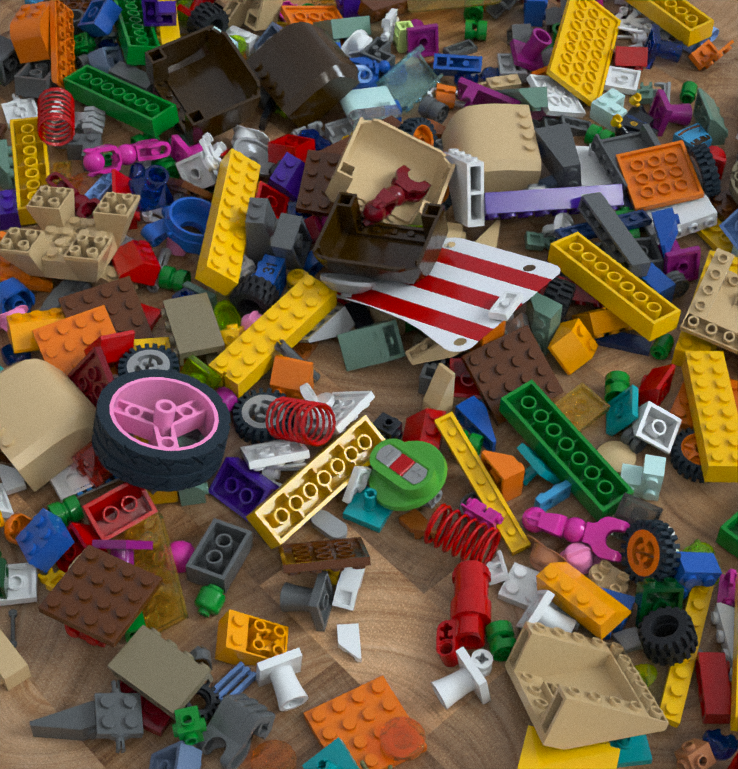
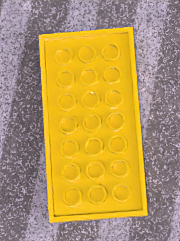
M567 0L546 74L589 107H591V103L602 96L619 31L617 27L620 26L621 20L595 0Z

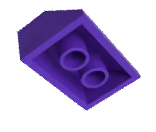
M226 457L209 488V493L248 521L246 516L276 491L279 486L260 472L253 469L250 470L247 463L239 457Z

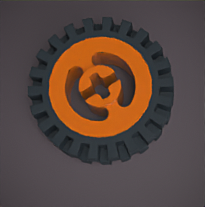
M638 520L636 523L631 524V528H627L626 532L628 535H623L622 539L626 543H621V548H624L625 552L620 553L626 560L622 561V565L628 566L624 571L626 574H630L629 578L630 580H635V584L643 582L644 578H654L657 582H663L664 578H673L671 575H676L677 573L674 567H679L680 562L676 561V558H681V553H676V549H680V544L674 543L678 540L677 535H672L674 532L673 528H668L669 524L663 523L662 520Z

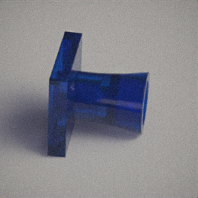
M657 24L652 25L644 47H648L646 69L652 68L656 57L678 63L683 50L682 41L662 40L659 25Z
M160 165L149 166L145 170V177L129 180L128 185L132 194L140 195L141 197L138 203L141 213L168 205L171 206L174 202L166 185L169 180V172Z

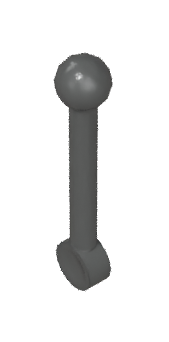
M11 609L8 612L11 618L10 642L16 648L15 618L18 614L17 610Z

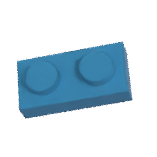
M567 480L560 484L556 483L547 492L537 495L534 507H539L546 512L570 497L571 484Z

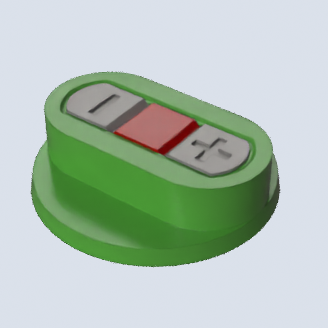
M387 439L376 445L370 454L369 460L372 466L369 477L370 488L377 491V503L389 510L407 511L418 508L433 499L445 483L448 471L446 459L430 443L423 441L403 442L399 439Z

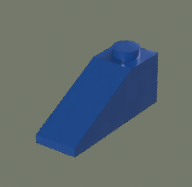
M434 53L433 75L457 76L481 73L483 56Z
M672 207L651 212L663 258L666 252L671 251L678 234L677 224H680L678 213L674 214Z
M473 395L455 406V417L470 434L483 435V447L487 451L495 452L496 438L487 408L482 401H479Z

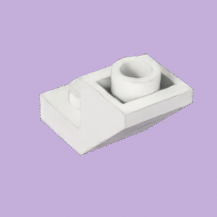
M347 567L341 571L332 603L333 606L354 610L365 568L353 569L352 567Z

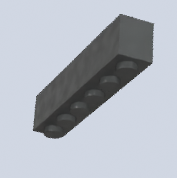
M601 192L582 194L578 210L611 257L635 276H647L651 266L650 259L610 206L607 199H605Z

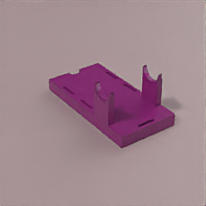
M460 77L458 81L457 99L466 102L464 107L492 103L521 104L519 100L466 78Z

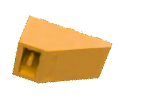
M229 609L218 622L215 659L237 665L242 661L244 665L257 666L258 662L287 652L289 627Z

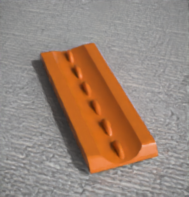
M50 0L51 79L53 83L65 89L63 78L76 71L74 13L60 0Z

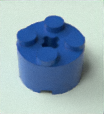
M15 277L2 281L0 283V314L11 311L21 305H27L29 308L27 313H30L32 305H35L34 294Z

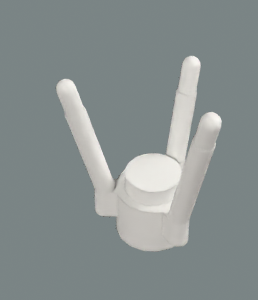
M621 26L617 27L620 30L633 32L632 35H617V39H631L632 43H635L628 47H642L643 44H646L647 34L645 31Z
M289 463L281 467L266 466L262 470V475L280 487L282 484L275 480L280 479L281 471H298L306 463Z

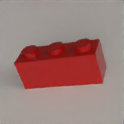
M698 652L695 661V671L702 724H730L732 681H729L728 677L730 662L726 661L725 652Z

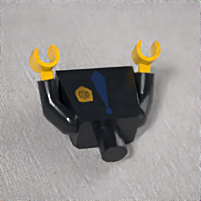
M635 93L629 99V103L636 107H632L623 118L616 114L610 121L611 126H617L616 136L639 132L642 125L649 123L655 135L658 136L659 130L653 128V117L649 116L643 105L639 103L642 99L639 93Z

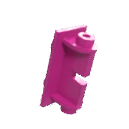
M469 498L466 505L460 504L464 512L463 514H468L470 520L477 518L479 524L486 522L488 528H496V525H500L504 520L501 513L490 507L484 513L483 511L487 506L476 498Z
M729 569L725 575L721 574L719 577L717 603L721 602L735 607V579L737 576L735 569Z

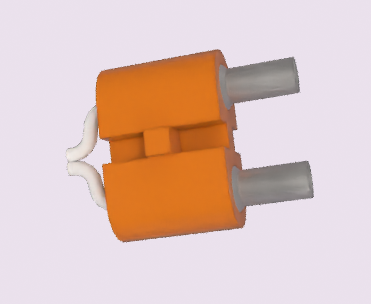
M436 83V87L427 92V95L433 97L431 93L435 90L434 98L448 105L450 109H453L454 106L464 108L466 102L455 100L456 96H458L456 86Z

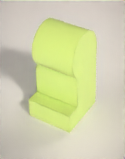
M410 20L395 22L393 44L399 53L407 51L406 28L414 27Z

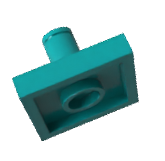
M631 385L606 403V434L610 436L615 435L638 419V387Z
M523 443L517 447V450L530 464L524 473L523 484L525 486L537 474L553 485L561 482L534 450Z
M366 486L361 493L357 492L353 496L352 502L348 504L343 512V518L380 533L393 510L378 504L377 491Z
M646 734L609 741L611 747L620 749L617 768L652 764L653 758Z
M339 737L302 765L304 769H360L343 740Z

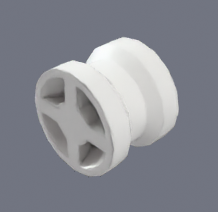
M485 649L474 651L471 656L472 660L484 677L488 676L492 670V654Z

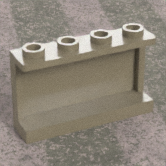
M207 292L163 300V308L160 309L162 320H166L164 322L166 333H170L168 335L170 346H174L173 352L178 357L180 366L184 365V358L216 352L218 356L225 350V344Z
M142 625L107 666L115 677L176 720L174 710L184 708L206 681L211 683L214 680L210 674L211 669L203 662L200 664L195 662V658L186 650L183 652L178 650V646L172 640L161 638L162 635L155 628L151 627L149 629Z

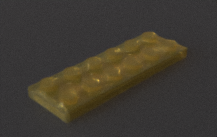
M157 512L125 530L124 535L126 540L153 541V550L134 549V565L161 577L163 580V584L142 610L146 627L149 629L153 627L161 633L189 617L164 518L161 513Z

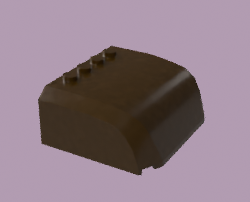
M297 22L285 26L246 59L261 85L299 128L305 126L308 129V124L320 120L360 83L357 76V66L325 30L310 23Z
M213 25L145 52L148 79L160 98L176 104L179 117L177 125L191 145L198 144L199 140L207 132L212 137H215L243 123L254 113L261 99L259 79L229 35L224 31H218Z
M339 192L313 247L312 253L331 273L415 284L428 276L432 271L448 234L445 206L426 203L421 215L423 228L381 222L366 226L361 217L357 194Z

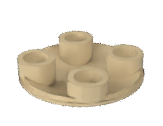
M620 441L605 442L597 450L619 475L623 463L635 465V452L633 453L630 446Z
M601 560L600 563L593 565L589 570V579L599 587L626 594L628 591L629 575L612 566L609 561Z

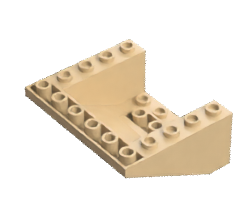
M717 248L680 326V330L738 355V274L729 271L735 255Z
M525 621L504 666L543 745L565 750L666 730L669 724L668 720L621 644L616 642L608 643L597 637H585L578 632L569 633L558 627H546L539 622L530 623Z

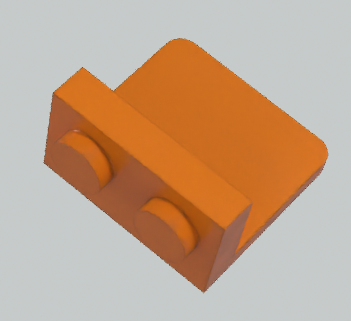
M708 39L688 57L699 71L704 67L708 69L714 64L712 60L716 62L723 56L722 52L726 54L732 49L730 45L734 41L731 40L718 51Z

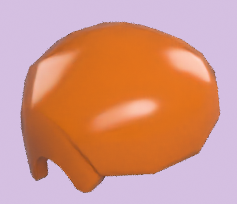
M22 513L11 515L4 524L6 540L19 546L15 538L32 519Z

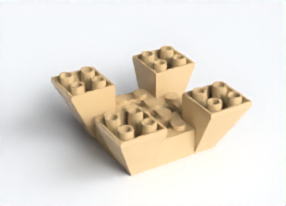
M47 185L40 186L26 205V208L42 230L10 227L0 241V256L30 276L97 283L124 241L141 197L131 193L106 192L93 211L94 218L88 219L75 217L74 189L50 187Z

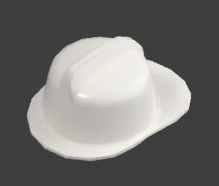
M359 29L343 43L341 49L349 58L360 57V52L373 39L369 37L365 30Z
M240 125L233 128L232 146L241 137L253 138L265 145H268V142H270L268 136L259 130Z

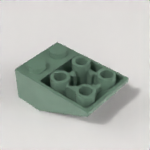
M7 139L0 140V187L3 190L16 189L15 181H13L15 180L13 158L10 157L13 156L12 147L8 146Z
M387 319L337 335L346 371L406 356L396 319Z

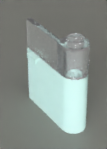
M387 86L351 90L339 101L353 130L360 117H363V120H372L373 118L382 120L391 115L395 118L402 117Z

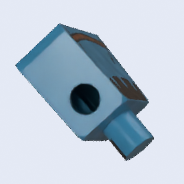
M699 123L674 133L672 142L683 140L686 149L701 143H705L709 147L712 143V137Z

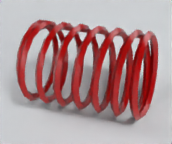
M59 87L44 90L39 95L37 105L38 136L47 145H66L73 140L75 135L74 98L67 90ZM53 91V92L63 93V94H65L66 96L61 95V94H57V93H51V94H48V95H45V94ZM51 96H59L61 98H64L65 100H62L60 98H50L47 100L45 99ZM50 101H60V102H62V103H64V104H66V105H63V104H60V103H49V104H46V103H47V102H50ZM49 106H60L65 108L66 110L61 108H45ZM52 110H58V111L64 112V114L59 113V112H51V113H47V112H48V111H52ZM47 120L53 121V122L63 121V120H64V122L54 124V123L47 122ZM45 124L50 126H62L64 124L67 125L61 128H51L46 126ZM44 128H46V129H48V130H51V131H61V130H64V129H66V130L63 131V132H61V133H52V132H48V131L45 130ZM44 133H46V134H48V135H52V136H60V135H63V134H66V135L63 136V137H60V138H52V137H48V136L45 135ZM67 138L65 141L58 142V143H53V142H49V141L46 140V139H49V140L56 141V140H63V139Z
M282 396L276 398L266 411V428L275 439L319 447L325 445L335 432V414L326 403ZM281 404H283L277 413L276 432L273 425V418L277 408ZM275 405V407H274V409L272 410V413H271L270 426H269V421H268L269 412H270L271 408ZM287 405H289L283 414L282 431L284 434H282L279 427L280 414L282 413L283 409ZM294 406L292 412H291L290 415H289V420H288V432H289V433H287V431H286V429H285L286 415L288 414L289 410ZM313 409L316 416V427L313 434L308 438L307 436L310 434L313 426ZM318 409L322 416V429L319 435L313 439L319 428ZM324 410L328 417V430L326 432V435L320 441H318L325 430L326 421L323 412ZM295 411H296V417H295V421H294V427H293V429L291 430L292 416L294 415V413H295ZM309 413L310 426L307 433H305V428L307 426V415Z
M446 503L440 504L435 509L424 532L425 544L433 541L434 549L443 543V553L449 551L452 547V557L457 556L461 550V562L465 561L469 555V560L482 562L484 553L492 540L488 554L483 562L484 564H487L493 558L501 537L499 529L495 527L488 528L486 522L479 524L477 518L470 520L468 514L461 515L459 509L452 510V507L446 505ZM443 513L441 521L436 529L437 533L435 535V538L432 539L431 537L428 540V537L435 522ZM457 513L458 518L450 528L452 517ZM466 517L467 523L459 532L461 520ZM475 522L476 527L467 538L470 524ZM446 525V528H445V530H444V532H443V534H442L440 540L438 541L439 536H440V534H441V532H442L444 526ZM484 526V533L475 544L479 529ZM493 530V532L487 538L488 533ZM454 531V534H453V536H452V538H451L449 544L447 545L448 540H449V538H450L452 532ZM461 537H462V540H461V542H460L458 548L456 549V547H457V545H458V543H459V541H460V539H461Z

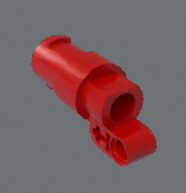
M467 560L460 562L452 573L454 598L450 603V620L442 621L438 625L436 636V651L446 667H455L459 664L456 650L461 647L467 650H475L485 646V628L491 623L492 606L488 598L491 572L486 564L480 561Z

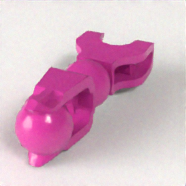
M151 138L134 144H123L118 148L111 144L86 148L83 150L86 153L83 158V165L89 171L87 176L94 177L99 174L112 173L111 169L120 171L122 165L128 166L135 161L165 158L170 155L171 146L168 142ZM164 145L165 151L160 153L161 146ZM110 151L112 152V165L104 167L105 159L101 152Z
M539 507L528 508L522 515L523 527L531 533L543 531L557 538H565L570 543L582 542L590 546L594 554L601 560L619 563L622 560V556L618 551L607 546L606 539L613 532L626 533L627 528H630V524L626 521L613 517H604L596 523H586L579 517L568 519L567 516L562 514L546 513Z

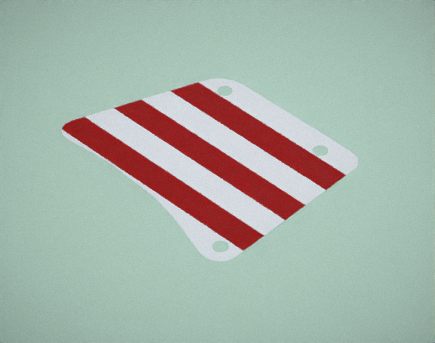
M454 237L445 239L432 271L421 281L415 284L374 279L376 280V286L364 293L352 294V297H342L341 293L337 292V298L364 304L400 318L420 329L444 349L460 352L472 348L503 322L502 320L489 319L488 311L504 291L523 293V301L517 307L518 309L559 275L561 270L557 265ZM447 242H454L455 246L452 248H445L444 244ZM526 265H534L536 267L533 271L523 270ZM464 338L467 340L464 345H454L456 339Z

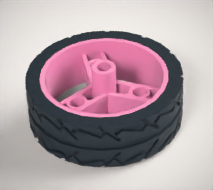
M159 369L130 372L112 380L101 391L95 412L92 447L95 455L99 457L98 460L106 470L133 486L166 492L190 489L209 480L220 468L231 427L229 426V423H231L230 412L226 403H223V399L215 390L189 375ZM198 429L204 436V439L198 443L179 448L177 438ZM128 433L149 440L148 444L143 443L135 439L134 437L130 436Z

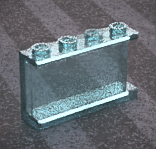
M422 44L411 50L375 82L378 87L387 86L393 99L399 101L402 112L405 111L407 113L414 107L412 104L420 102L423 99L422 95H427V92L431 91V87L434 88L436 83H440V79L444 76L442 73L436 75L420 53L425 50Z

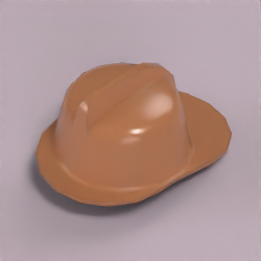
M527 534V538L534 545L530 554V562L537 571L541 572L552 562H567L560 554L547 548L533 536Z

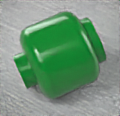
M213 584L201 587L194 600V605L198 608L197 613L207 618L210 615H218L226 601V597L223 594L224 590Z

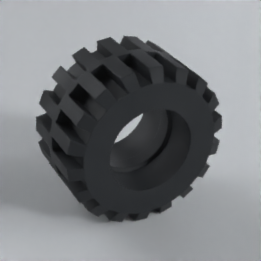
M211 2L200 3L199 6L192 10L191 15L188 17L187 32L190 34L209 25H213L226 32L229 26L228 14Z
M257 275L242 276L229 297V305L231 310L235 311V314L240 316L241 319L244 315L250 314L254 310L263 315L280 299L279 291L276 290L275 285H272L269 280H265L263 277H258Z
M555 277L548 283L543 296L563 305L560 323H562L572 302L576 286L574 283Z
M666 606V608L659 607L656 611L648 612L649 615L642 618L643 622L639 623V629L637 630L646 657L652 660L654 664L659 663L660 666H665L666 664L674 666L675 663H683L684 659L688 660L691 657V653H695L696 646H698V637L690 615L685 610L680 611L679 607L671 608V606Z

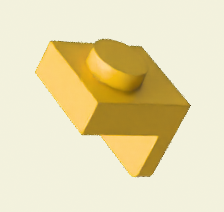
M237 323L228 324L225 329L220 331L225 349L245 332L244 326H238Z

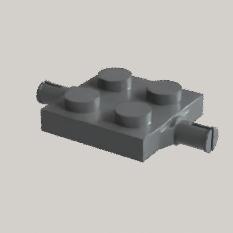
M113 680L111 681V693L94 694L96 739L108 738L115 740L116 753L119 754L120 750L121 753L126 751L125 740L142 738L144 732L140 693H123L120 688V680H117V682Z

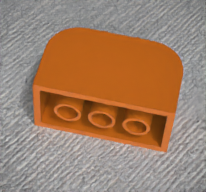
M49 1L22 5L10 23V37L20 64L51 59Z

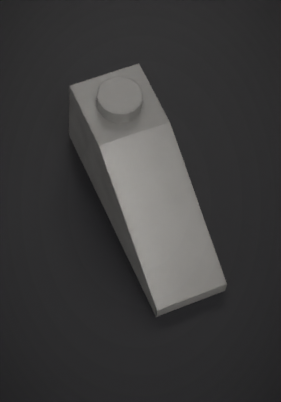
M336 306L299 343H311L337 337L338 334L351 331L350 329L355 323L345 306Z

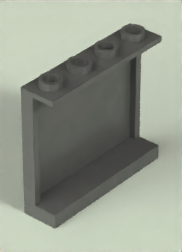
M649 123L643 124L640 131L606 139H600L599 135L595 134L591 143V149L595 152L599 163L603 166L613 184H622L623 196H627L626 188L628 185L620 173L615 159L616 154L661 145Z

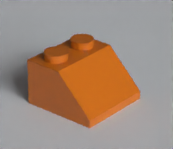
M276 355L270 379L272 393L275 390H279L280 395L284 393L286 397L305 400L300 391V386L308 383L314 389L313 362Z
M487 450L482 451L481 461L505 501L508 502L522 495L525 473L523 464L518 462L512 455Z

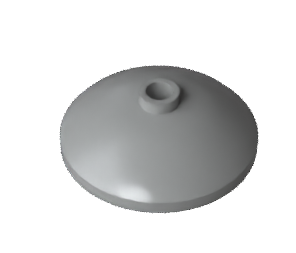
M238 138L232 148L261 165L259 177H269L268 171L275 163L268 162V146L253 138Z
M338 273L320 274L321 281L330 289L340 292L342 297H352V294L364 293L376 286V280L371 278Z

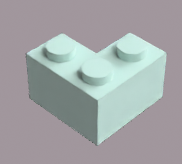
M614 88L610 89L591 103L589 118L610 131L617 132V126H611L610 121L616 114H619L622 118L626 115L628 110L623 108L625 95Z
M646 454L643 467L622 464L620 476L634 490L633 497L658 501L664 479L666 457Z

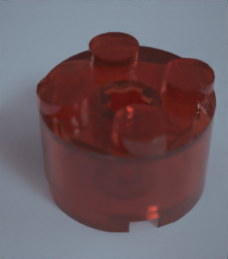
M92 441L71 457L78 466L76 471L82 477L87 476L90 484L96 489L113 476L98 460L99 457L95 455Z

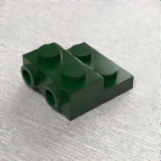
M670 577L664 578L663 582H657L654 578H644L643 582H637L635 603L638 607L635 626L639 629L638 625L640 622H643L642 618L648 616V612L656 611L659 607H679L681 611L685 588L676 579Z

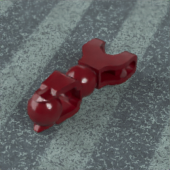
M406 165L401 166L396 170L391 186L384 187L375 199L365 204L363 207V223L366 226L375 224L388 218L395 207H399L407 201H421L427 195L431 185L425 180L422 182L411 180L408 176V172L411 169Z
M53 172L46 178L47 185L50 187L74 189L75 215L79 218H88L100 202L97 198L90 200L87 196L80 194L70 181L59 172ZM57 179L60 180V183L56 185L52 181Z

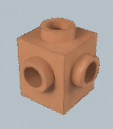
M694 738L691 741H686L674 752L679 769H708L716 763L709 743Z

